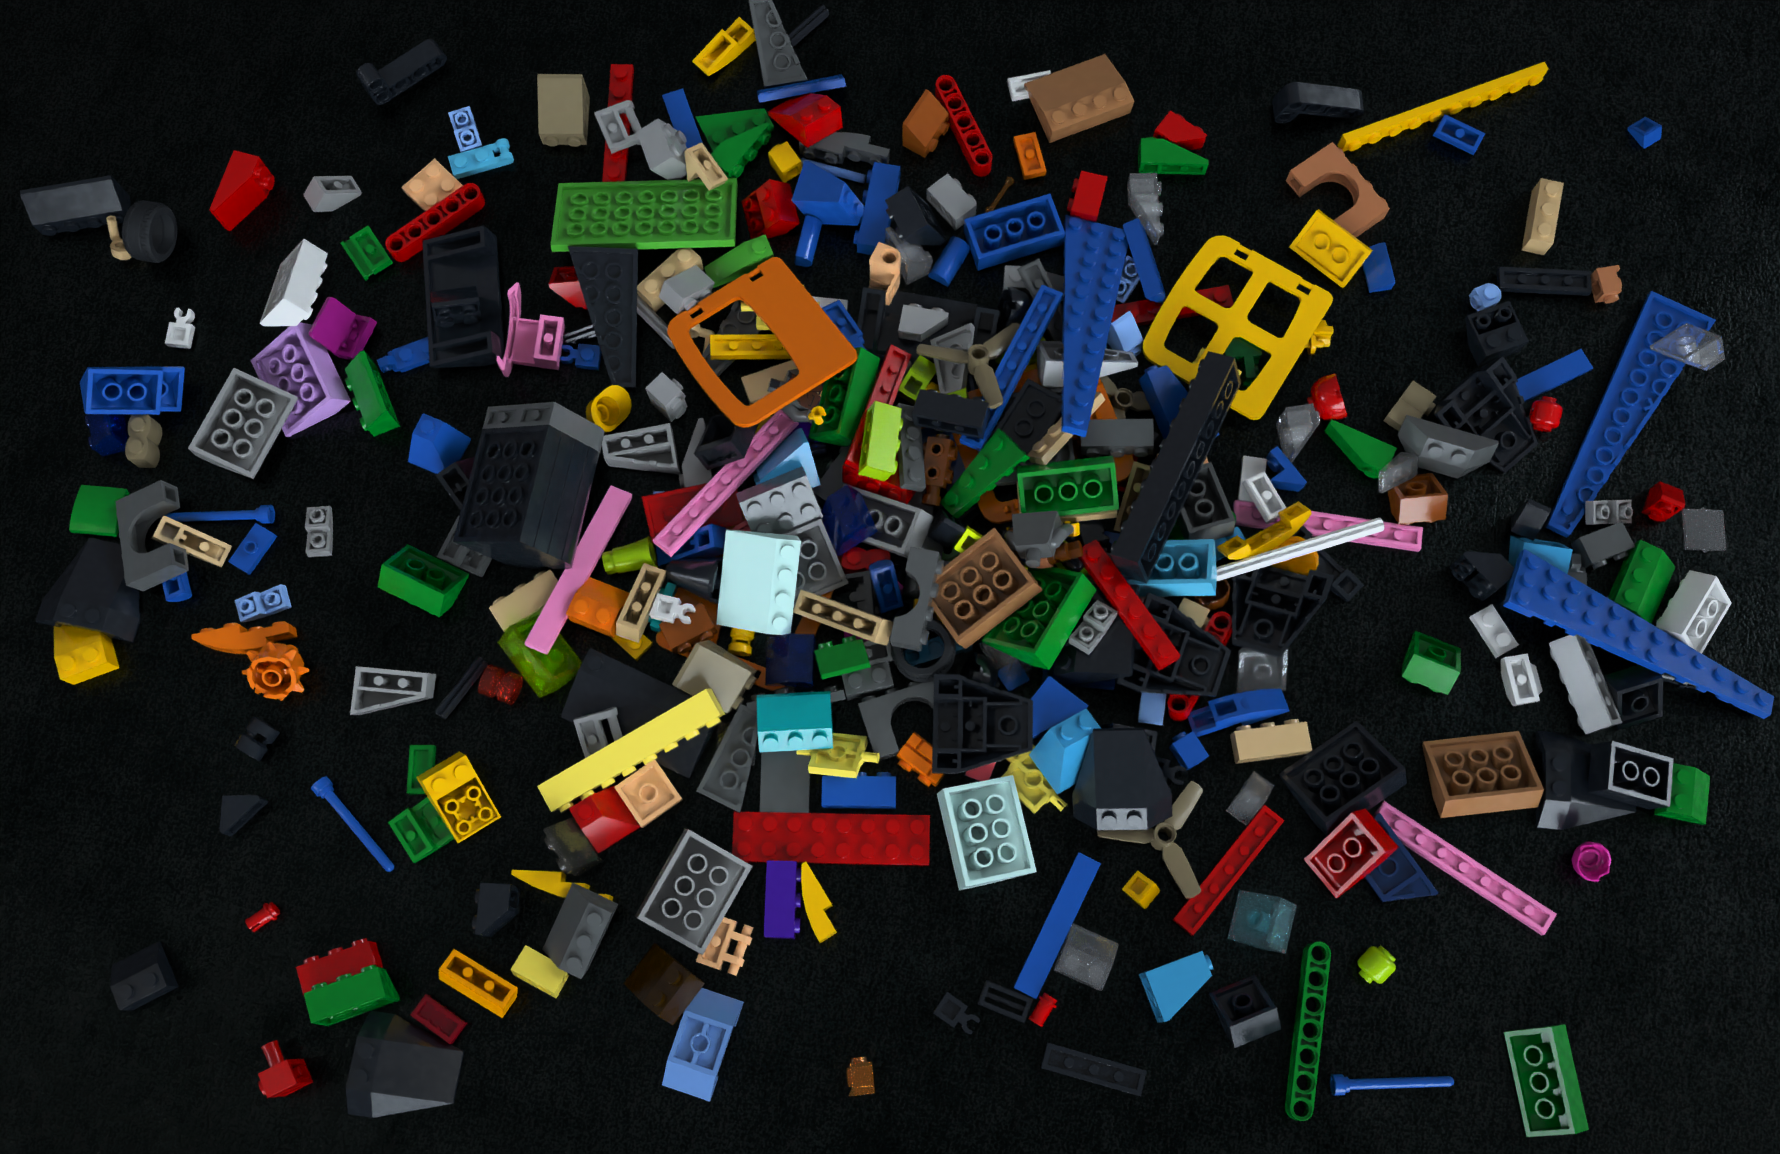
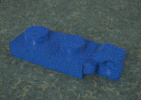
M840 300L822 308L854 348L862 347L865 349L863 346L865 342L863 333Z
M428 337L389 351L388 356L377 360L380 370L383 373L390 370L403 373L429 363Z

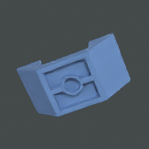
M704 988L700 989L684 1010L667 1059L662 1082L663 1086L709 1102L711 1101L719 1077L717 1074L733 1027H736L743 1001Z

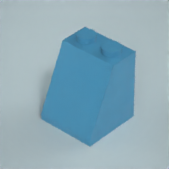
M802 428L796 429L783 440L756 468V473L752 474L755 485H758L802 466L811 488L821 485L810 446Z
M1511 535L1508 562L1514 568L1519 553L1526 549L1568 574L1573 549L1559 542L1539 539L1532 541L1525 537ZM1511 579L1507 581L1506 594H1507L1508 587H1509V584H1510Z
M1087 709L1051 727L1029 754L1057 795L1076 784L1093 729L1100 728Z
M1203 951L1139 974L1157 1023L1169 1021L1212 976L1210 971L1213 969L1211 960L1208 955L1204 956Z

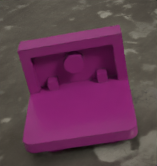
M327 297L309 330V336L338 358L352 361L360 351H363L377 322L371 317L356 315L334 297Z

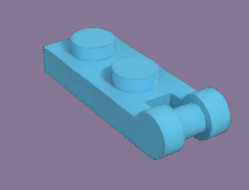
M499 139L493 144L448 156L453 176L456 179H460L513 163L514 158L512 153L509 152L510 144L508 139ZM497 153H501L498 157H495L494 155Z

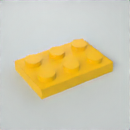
M1319 209L1316 210L1289 246L1294 252L1342 288L1348 284L1373 251Z

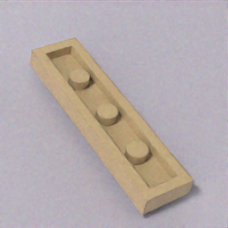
M1096 392L1091 415L1106 400L1101 392ZM1062 417L1055 425L1048 429V433L1035 443L1032 450L1027 454L1030 457L1031 463L1046 466L1074 435L1061 431Z

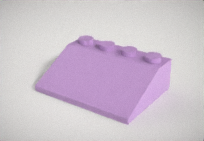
M301 322L297 326H289L251 360L260 380L298 397L296 404L282 427L286 437H290L336 414L351 402L327 349L309 336V330L312 325Z

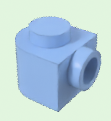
M1491 283L1474 288L1469 295L1471 306L1477 312L1496 306L1501 299L1500 289Z

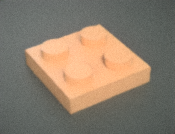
M434 158L402 186V189L424 211H427L463 185Z
M656 760L646 764L614 787L642 828L683 800Z

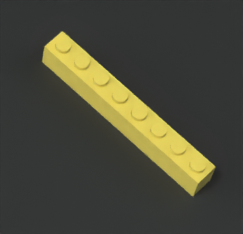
M705 689L537 787L550 811L560 810L562 813L574 806L572 802L578 798L583 800L595 794L593 790L601 786L604 789L615 783L614 778L622 774L625 777L637 770L635 766L643 762L646 765L658 758L656 754L664 750L667 753L679 746L677 743L679 740L686 738L688 741L700 734L698 731L700 728L707 726L709 729L720 723L721 720L719 718L725 715L712 689Z

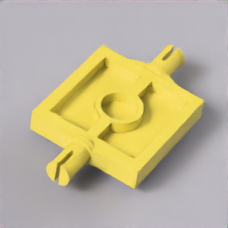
M833 733L832 749L797 750V755L811 756L808 765L809 773L857 778L860 766L864 762L879 763L880 759L879 753L865 752L868 744L867 736Z
M1031 751L1006 759L1011 764L1001 777L1014 776L1019 800L1031 812L1035 814L1044 804L1049 802L1054 804L1060 812L1067 806V803L1056 794L1029 756Z

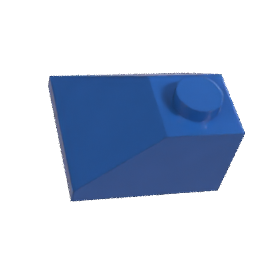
M423 413L412 433L408 462L438 474L452 463L462 459L471 438L444 421Z

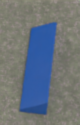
M1136 218L1123 224L1125 235L1146 299L1163 304L1167 298L1145 228L1140 219Z

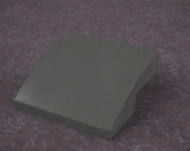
M458 516L437 558L483 578L492 558L453 542L459 520Z

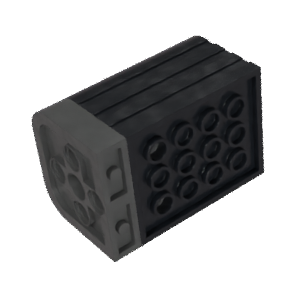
M556 402L488 407L453 542L495 559L498 562L518 568L544 569V567H549L551 569H571L605 431L598 425Z

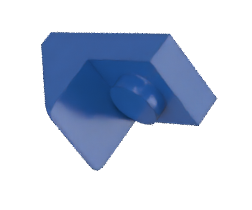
M1278 446L1272 449L1266 459L1269 468L1273 472L1278 473L1270 480L1274 488L1296 492L1302 490L1307 481Z

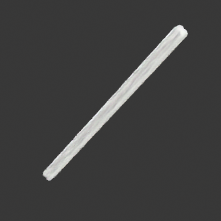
M1381 518L1372 519L1217 567V581L1384 530V523ZM1139 597V599L1142 601V603H1143L1145 597Z

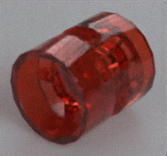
M490 664L481 676L478 693L490 698L497 696V700L512 705L521 691L523 676L511 671L505 674L503 668Z

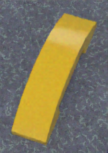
M1298 501L1278 512L1281 519L1279 522L1246 540L1241 539L1237 535L1217 546V549L1228 559L1234 560L1245 559L1268 552L1294 535L1312 514L1311 510Z

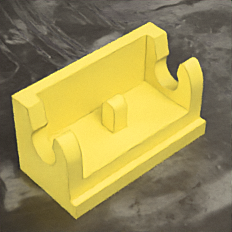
M526 945L511 968L514 976L554 998L558 997L559 992L569 977L568 973L559 969L550 958Z

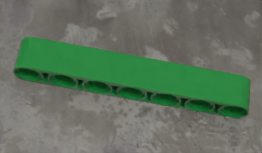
M1313 942L1306 945L1302 955L1285 1101L1287 1115L1298 1121L1308 1120L1314 1110L1331 950L1323 942ZM1314 947H1318L1322 952V957L1319 961L1315 960L1312 956V949ZM1311 972L1316 973L1319 977V983L1316 986L1309 982V974ZM1309 997L1313 998L1316 1002V1008L1313 1012L1309 1011L1306 1007V1000ZM1306 1023L1313 1027V1034L1309 1038L1303 1033V1026ZM1303 1049H1307L1310 1053L1308 1063H1303L1300 1059V1052ZM1300 1075H1304L1307 1079V1086L1302 1090L1297 1086V1078ZM1298 1101H1301L1304 1105V1112L1300 1116H1297L1294 1112V1105Z

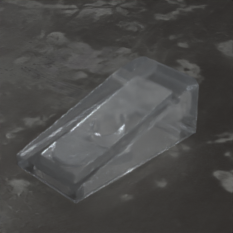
M1400 452L1380 470L1379 493H1384L1415 477L1418 465L1417 455Z

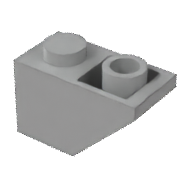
M918 304L903 305L898 338L922 342L948 325L949 313L941 308L925 309Z

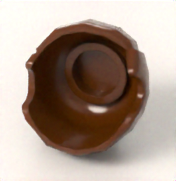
M1226 579L1217 581L1216 596H1192L1195 603L1210 609V611L1219 610L1228 602L1230 585Z

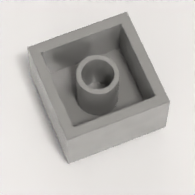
M656 119L637 131L651 171L667 180H680L687 176L685 150L687 149L685 143L687 140L680 130L674 129L669 123L666 124L660 119Z

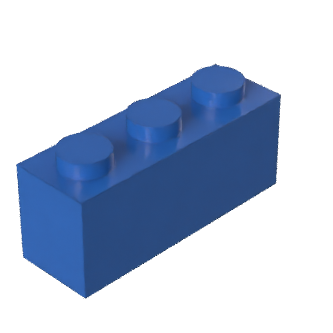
M859 772L857 778L822 776V808L896 809V776H891V773L878 772L876 776H867V773Z

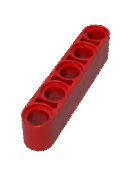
M942 75L936 80L935 97L949 113L948 123H950V128L972 172L980 177L986 176L991 171L992 153L955 80L949 75ZM956 106V107H958V108H957V109H952V108H950V107ZM965 124L967 125V127H961L959 125ZM973 142V143H976L977 145L972 146V145H969V143ZM978 161H985L986 163L979 164Z
M474 183L463 185L391 234L386 239L385 246L393 259L398 262L410 259L423 250V240L445 235L480 211L485 205V199L479 187ZM458 208L456 211L451 212L452 209ZM439 220L437 224L432 225L433 222Z
M1223 611L1213 614L1204 631H1208L1226 646L1232 634L1231 616ZM1219 623H1224L1227 625V627L1224 629H1219L1216 627V625ZM1171 694L1167 702L1169 716L1178 722L1186 720L1199 696ZM1183 704L1185 708L1177 711L1173 709V706Z

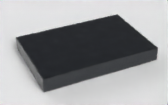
M1027 379L992 435L998 428L1001 429L1028 454L1034 444L1048 433V429L1055 425L1062 415V396Z

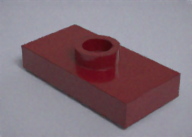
M429 994L424 995L410 1014L449 1044H453L467 1024L466 1021Z

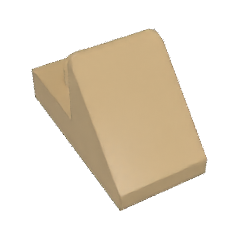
M703 143L685 150L688 182L699 177L710 191L723 185L728 180Z

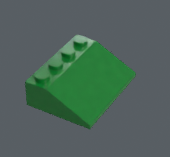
M1028 567V571L1043 590L986 633L982 641L1031 666L1050 670L1094 596L1096 588L1080 572L1054 567L1046 569Z

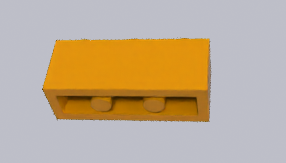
M453 949L439 968V980L501 1018L504 1017L517 998L518 988L455 949Z

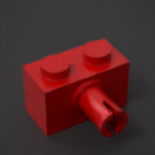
M278 1040L269 1042L261 1047L270 1068L258 1073L260 1078L258 1084L261 1092L267 1098L284 1097L313 1083L305 1060H284Z

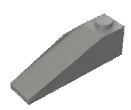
M1040 341L1036 352L1038 378L1041 385L1048 389L1063 387V342ZM1105 348L1099 378L1138 367V361L1133 352Z

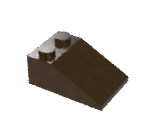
M654 943L623 984L657 1016L674 1025L705 983L659 945Z

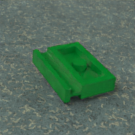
M369 226L350 236V239L346 242H341V245L365 280L372 274L375 275L393 264V261Z

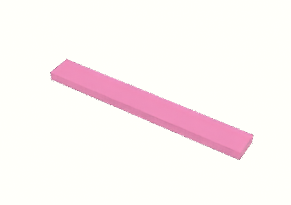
M783 410L777 411L755 433L745 458L725 464L653 539L654 544L672 557L799 423L793 422Z
M610 486L577 546L572 568L565 569L528 635L525 646L548 655L568 618L566 612L576 591L589 579L632 499L631 493Z
M1234 500L1233 512L1236 515L1235 525L1266 529L1281 520L1279 518L1266 524L1254 502ZM1311 511L1312 514L1303 526L1312 536L1317 537L1369 521L1370 519ZM1383 521V531L1348 541L1419 552L1422 544L1423 527Z
M1383 801L1380 804L1373 818L1376 814L1380 813L1403 845L1540 935H1545L1557 915L1555 912L1387 802Z

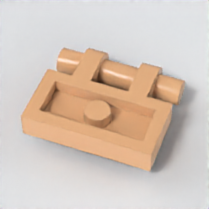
M724 917L703 955L698 954L696 962L721 970L724 961L729 962L730 966L727 973L737 976L739 967H742L745 961L743 956L746 947L752 941L750 936L753 927L744 924L741 934L734 932L737 921ZM731 939L738 941L734 955L727 954Z

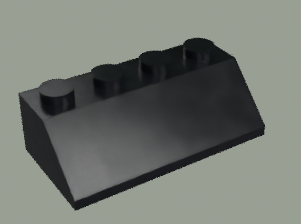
M111 175L20 190V196L32 225L42 235L47 236L65 231L75 232L89 227L99 228L101 225H107L106 218L108 216H115L117 224H121L128 209L131 207L130 196Z

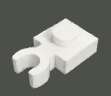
M176 308L174 316L177 320L176 323L169 322L165 344L168 347L191 349L195 327L190 323L194 320L195 313L188 309L187 315L182 317L183 311L180 308Z
M657 593L649 615L652 619L674 624L676 618H679L684 624H691L690 617L684 616L686 612L695 613L696 610L692 604L686 603L681 605L680 598Z

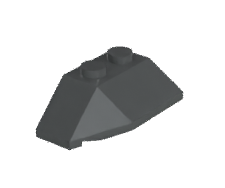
M1409 415L1405 416L1398 432L1400 442L1412 466L1457 479L1489 463L1499 444V441Z

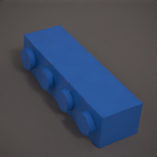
M874 162L873 169L868 170L866 183L869 184V188L864 190L862 203L865 204L859 221V224H861L860 230H856L854 235L857 253L872 255L878 242L887 244L891 219L886 212L888 205L885 200L898 192L901 177L900 166Z

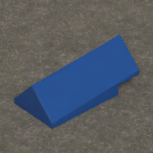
M183 366L87 367L80 380L85 414L160 415V411L181 412L185 368Z

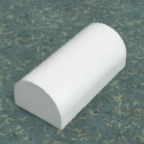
M1265 471L1244 480L1242 484L1265 523L1269 524L1279 519L1278 512L1284 510L1286 506Z

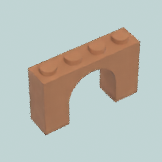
M1333 142L1291 169L1286 179V182L1299 197L1324 182H1336L1345 186L1353 197V207L1333 221L1355 237H1358L1384 219L1390 209L1386 200L1374 191L1372 184L1362 177L1358 168L1349 162L1343 150Z

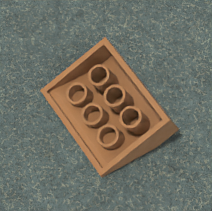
M1105 54L1024 83V87L1028 91L1031 103L1049 143L1129 114L1134 104V99L1126 82Z
M993 528L943 567L942 574L937 575L936 583L939 584L937 598H932L931 607H934V611L955 641L967 649L1043 589L999 532Z
M1519 731L1423 742L1422 746L1432 796L1440 818L1538 807L1544 788Z

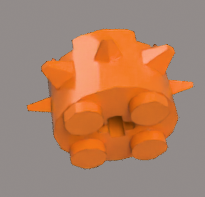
M268 642L259 652L247 651L246 654L252 663L248 669L242 671V674L247 675L250 687L252 689L255 687L256 694L263 693L265 698L282 701L291 691L301 693L304 691V687L299 679L302 674L309 672V668L304 667L302 657L295 646Z

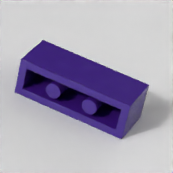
M767 860L764 916L765 938L795 939L796 933H800L801 919L796 918V907L801 908V892H797V882H801L802 867H798L797 861Z

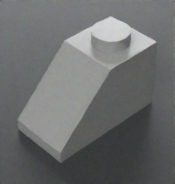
M314 176L303 195L313 212L334 211L354 200L362 192L352 176Z

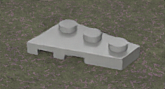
M969 323L931 339V345L968 352V349L973 344L975 326ZM934 358L940 393L946 394L966 388L969 372L967 368L968 363H954Z

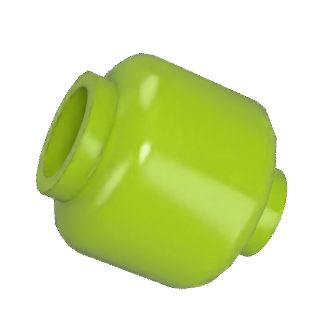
M1381 945L1378 948L1371 946L1357 961L1358 966L1361 968L1359 974L1368 983L1374 980L1376 983L1382 984L1395 971L1396 965L1394 961L1396 959Z

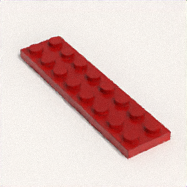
M734 812L732 855L745 862L767 863V860L797 861V863H804L806 861L807 863L929 866L930 815Z

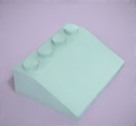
M726 529L716 619L717 625L765 634L790 636L801 540L798 536Z
M1013 775L944 788L937 793L959 890L1037 872Z

